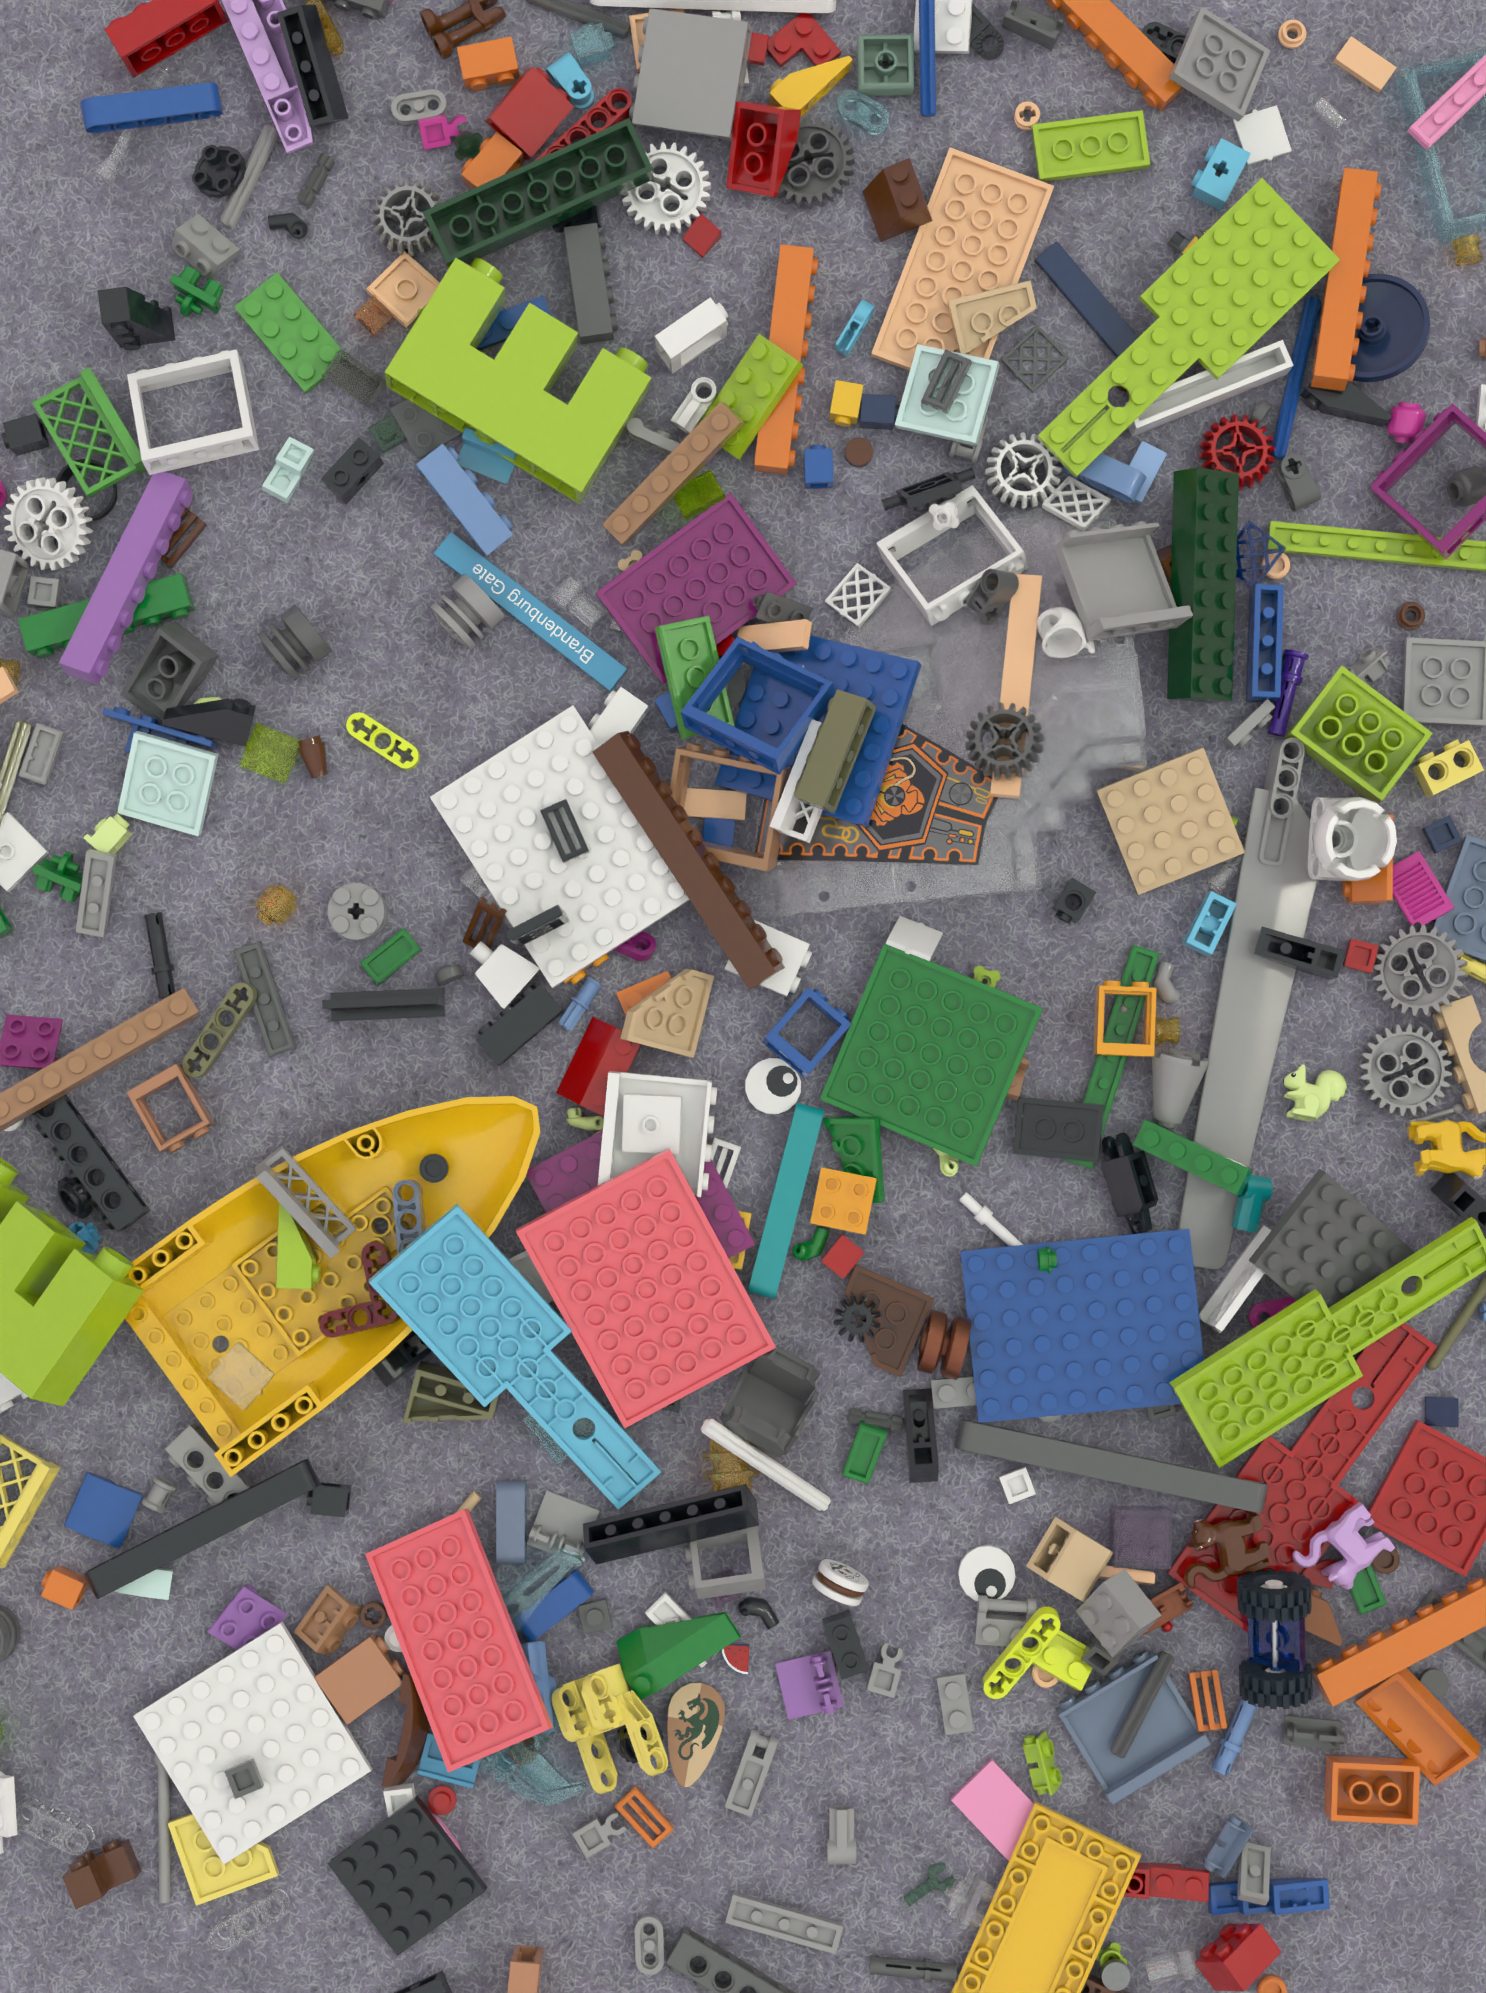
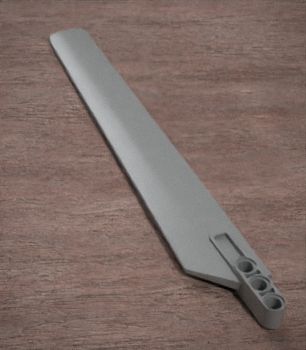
M1296 738L1281 739L1272 745L1264 789L1254 788L1244 845L1245 853H1243L1235 897V903L1237 904L1232 914L1208 1052L1209 1062L1204 1075L1193 1141L1248 1167L1296 969L1254 954L1262 926L1304 938L1317 880L1311 879L1308 874L1310 820L1296 799L1305 754L1304 745ZM1286 744L1292 750L1290 758H1287L1284 754ZM1281 772L1286 775L1287 781L1284 786L1279 782V774ZM1276 800L1281 803L1279 814L1275 812L1273 806ZM1188 1172L1178 1229H1190L1194 1266L1219 1269L1227 1261L1234 1232L1232 1224L1238 1197L1236 1194Z

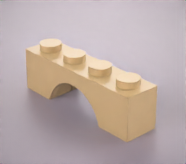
M1469 995L1450 1001L1451 1007L1442 1004V1013H1438L1435 1010V1014L1432 1017L1436 1028L1443 1032L1445 1038L1442 1041L1443 1049L1448 1050L1446 1055L1452 1057L1455 1065L1452 1068L1453 1076L1458 1084H1462L1464 1090L1462 1101L1467 1110H1471L1472 1114H1480L1486 1111V1073L1480 1070L1472 1061L1469 1053V1039L1473 1030L1482 1021L1473 996Z

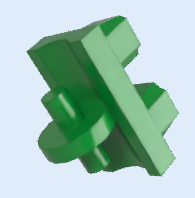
M188 265L179 276L173 274L169 280L170 283L174 284L175 290L187 296L185 298L178 294L175 302L182 305L180 313L185 317L190 316L192 312L201 315L203 308L197 305L198 302L218 314L222 307L219 300L224 291L223 286L209 279L203 290L197 288L196 285L202 276Z
M66 852L62 858L53 855L51 861L43 859L39 865L35 864L32 873L37 874L35 888L50 892L53 890L56 882L63 885L60 893L61 899L69 902L77 900L81 893L83 874L78 873L80 865L73 863V853Z

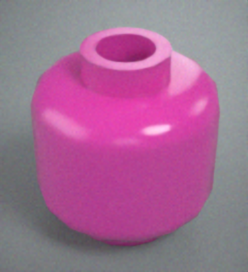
M1399 402L1398 406L1391 408L1390 415L1392 417L1388 420L1387 432L1395 436V442L1412 444V438L1420 430L1424 429L1426 412L1420 409L1421 404Z

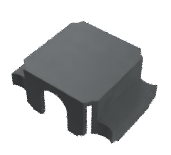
M776 1346L775 1349L759 1356L749 1373L744 1369L719 1419L724 1427L779 1458L782 1455H787L805 1425V1417L817 1400L819 1393L815 1391L808 1403L805 1404L816 1388L815 1381L818 1380L821 1374L814 1368L815 1366Z

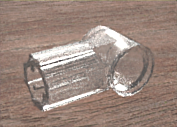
M566 575L551 592L549 598L555 604H560L562 610L565 612L569 611L592 631L602 621L607 611L585 593V589L577 581Z
M1187 1942L1184 1943V1947L1180 1944L1173 1947L1170 1952L1143 1959L1150 1986L1178 1978L1181 1980H1193L1203 1976L1194 1963L1200 1957L1197 1943Z

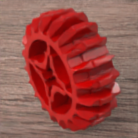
M1232 414L1230 422L1226 417H1221L1219 420L1220 425L1213 422L1210 426L1211 431H1205L1203 434L1206 441H1201L1199 447L1205 451L1200 452L1198 457L1201 460H1207L1201 465V468L1239 473V491L1243 489L1244 483L1250 489L1254 486V480L1260 483L1264 479L1263 474H1268L1271 470L1268 465L1273 464L1275 458L1269 454L1275 451V446L1267 444L1272 441L1273 437L1271 435L1264 437L1263 434L1267 430L1266 426H1262L1260 429L1255 427L1258 424V419L1253 420L1250 424L1247 423V415H1243L1241 421H1238L1237 415ZM1226 433H1231L1229 445L1215 450L1217 439ZM1242 434L1250 437L1255 444L1245 442ZM1234 447L1239 448L1238 451H1242L1240 457L1232 454ZM1258 455L1256 467L1250 471L1243 472L1245 459ZM1219 461L1228 462L1231 465L1232 471L1224 468Z

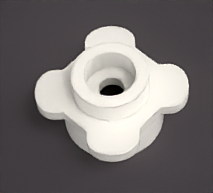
M945 501L939 505L934 503L929 507V512L933 515L934 519L933 527L936 530L940 531L944 527L957 528L960 524V520L957 518L958 510L953 502Z

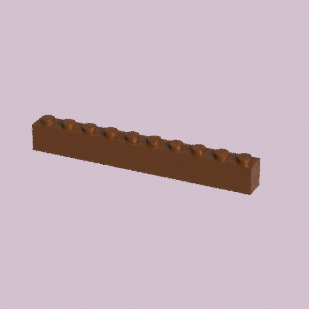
M629 731L617 733L592 753L748 989L751 990L785 968L782 964L781 954L777 949L771 947L766 939L767 934L761 925L755 923L750 915L751 910L745 901L740 900L735 893L734 883L729 877L724 876L719 868L718 859L713 853L708 852L703 844L704 839L697 829L692 828L688 822V815L681 805H677L671 796V788L665 781H661L655 772L657 770L655 764L650 758L645 757L641 751V744L638 738Z

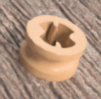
M1028 101L1019 104L1014 115V122L1021 130H1031L1032 124L1038 123L1040 117L1039 108L1036 104ZM1024 110H1029L1030 115L1034 114L1030 122H1025L1024 117L1020 118Z

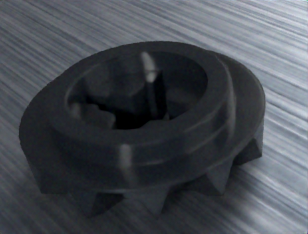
M68 1177L58 1181V1195L65 1208L72 1215L81 1219L89 1216L92 1212L90 1200L87 1198L86 1192L82 1190L81 1185H78L74 1179Z

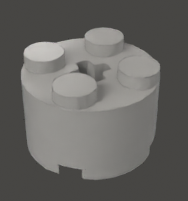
M350 883L335 890L327 910L332 928L341 936L356 942L369 941L376 937L386 926L389 915L387 903L382 895L372 887L362 883ZM357 906L364 910V914L359 915L358 919L352 915V911L357 910Z

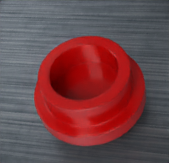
M445 1785L433 1788L428 1796V1806L437 1815L449 1814L455 1808L457 1802L453 1789Z

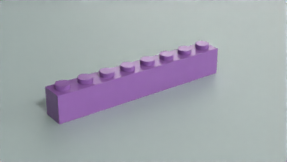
M167 472L152 475L59 661L67 675L98 685L101 678L107 674L109 662L114 652H117L120 648L121 637L125 629L131 625L133 613L138 603L143 601L145 589L150 579H153L156 575L157 564L161 556L167 552L169 540L173 532L180 526L185 507L191 504L193 491L185 478Z

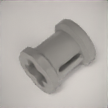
M155 1475L153 1478L154 1484L148 1496L143 1498L142 1504L156 1512L164 1513L166 1510L165 1505L172 1491H176L178 1486L161 1476Z

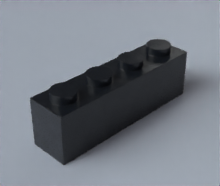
M299 5L278 12V19L309 126H326L349 119L317 6Z

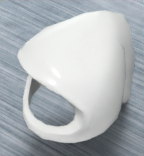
M1056 607L1044 611L1038 617L1037 629L1043 640V651L1048 656L1054 658L1071 657L1083 648H1087L1090 653H1095L1094 642L1087 640L1084 628L1076 612L1066 607Z

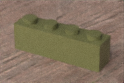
M836 690L834 697L828 703V713L824 723L818 728L814 748L807 756L804 773L796 783L795 798L807 805L833 814L835 813L877 706L866 698Z

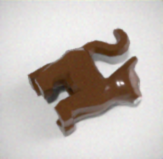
M1250 1511L1247 1512V1517L1244 1520H1224L1214 1525L1208 1524L1201 1519L1196 1520L1193 1523V1530L1191 1532L1192 1542L1188 1543V1547H1194L1195 1551H1201L1216 1543L1220 1568L1214 1571L1206 1564L1194 1563L1185 1571L1184 1580L1189 1588H1195V1577L1198 1574L1210 1582H1220L1227 1577L1241 1574L1244 1571H1257L1271 1566L1267 1556L1271 1555L1267 1542H1257L1256 1547L1249 1549L1245 1541V1537L1263 1528L1260 1515Z

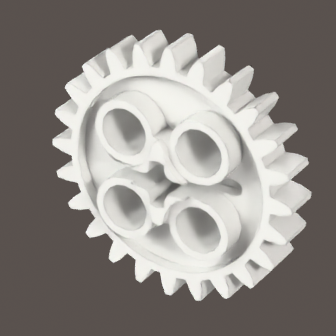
M662 142L660 150H656L655 146L650 144L651 152L646 153L652 168L664 166L667 170L660 175L653 173V180L621 194L626 196L622 199L623 206H630L627 209L628 216L637 214L634 219L636 225L645 221V231L649 230L653 225L657 235L661 228H665L667 235H670L671 227H675L678 233H681V224L684 223L690 228V219H696L700 215L698 210L705 212L707 210L706 204L702 201H710V194L705 192L711 189V182L705 181L709 178V172L702 171L704 168L703 161L695 163L697 159L695 152L687 156L686 146L679 152L677 151L676 143H673L670 149H666L665 143ZM682 178H688L692 181L687 187L679 186L677 183ZM667 185H670L671 190L666 189L664 192H661V187L665 188ZM646 190L654 193L650 199H642L640 194ZM680 196H682V197H688V199H687V200H683V199H681ZM672 202L679 205V208L672 212L665 209V206Z
M45 477L37 478L36 481L29 480L26 481V485L18 486L19 493L10 495L15 503L6 504V507L12 512L11 514L4 515L5 519L11 521V525L4 528L13 533L8 538V541H16L17 543L13 549L14 552L22 550L21 558L24 560L31 558V566L40 564L41 570L49 568L57 570L69 567L70 563L79 561L78 555L86 553L82 545L91 543L85 537V534L93 532L92 529L86 527V523L92 521V518L84 516L89 507L80 506L83 496L74 497L75 488L66 489V482H56V478H49L47 480ZM39 500L41 501L43 506L42 510L39 508L38 505ZM63 512L65 513L67 518L66 522L63 520L62 517ZM30 526L34 529V536L31 534ZM54 537L58 541V548L54 544Z

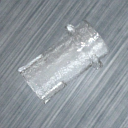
M1322 96L1311 109L1315 112V117L1318 115L1336 132L1348 117L1344 116L1330 103L1331 98L1326 99Z

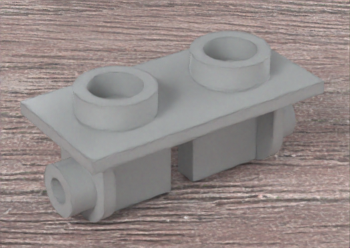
M1373 647L1363 651L1359 655V660L1346 669L1368 684L1364 679L1366 675L1370 681L1374 682L1389 669L1388 665L1391 662L1385 656L1388 653L1386 650Z

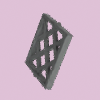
M1036 325L1001 361L1033 393L1069 357L1055 343V340L1051 339ZM1037 334H1041L1047 340V344L1037 343ZM1033 335V343H1024ZM1023 347H1033V357H1023ZM1019 348V357L1011 356ZM1037 348H1047V357H1037ZM1051 348H1055L1061 354V357H1051ZM1009 361H1019V370H1015L1009 364ZM1023 361H1033V371L1023 370ZM1037 361H1047V371H1037ZM1051 361H1053V362H1059V363L1050 371ZM1023 374L1033 375V384H1029L1023 378ZM1037 375H1045V376L1036 384V377H1037Z

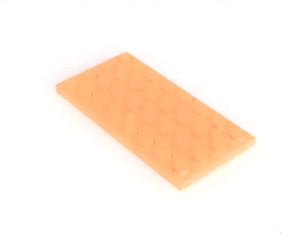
M950 147L928 203V209L933 221L921 225L918 229L871 357L910 371L917 344L959 353L947 302L1018 284L1054 186ZM998 334L966 355L989 359Z

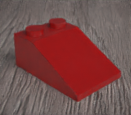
M736 101L726 188L777 197L798 139L801 109L754 101Z

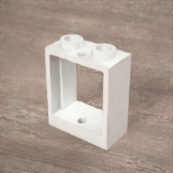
M711 297L655 335L656 352L672 374L727 336L728 322L726 318L728 314L720 303L715 304Z

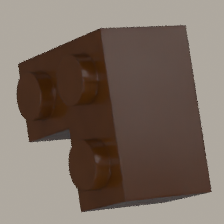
M114 1839L104 1844L102 1851L93 1854L92 1850L84 1852L77 1856L76 1861L69 1865L70 1869L62 1878L75 1909L103 1898L110 1889L133 1880L140 1874L142 1870L129 1839L120 1842L119 1839Z

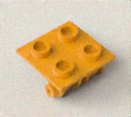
M821 1167L810 1223L866 1235L877 1178Z

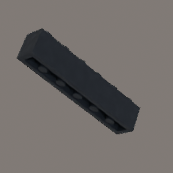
M744 1484L584 1523V1549L597 1565L759 1526L757 1500L748 1486Z

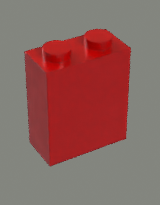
M533 66L524 71L484 119L495 132H498L522 151L525 160L534 156L574 107L569 102L570 97L560 88H554L548 82L550 80L549 76L540 68L535 69Z

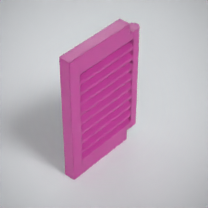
M1420 851L1393 865V897L1411 926L1420 923L1422 927V925H1427L1455 909Z

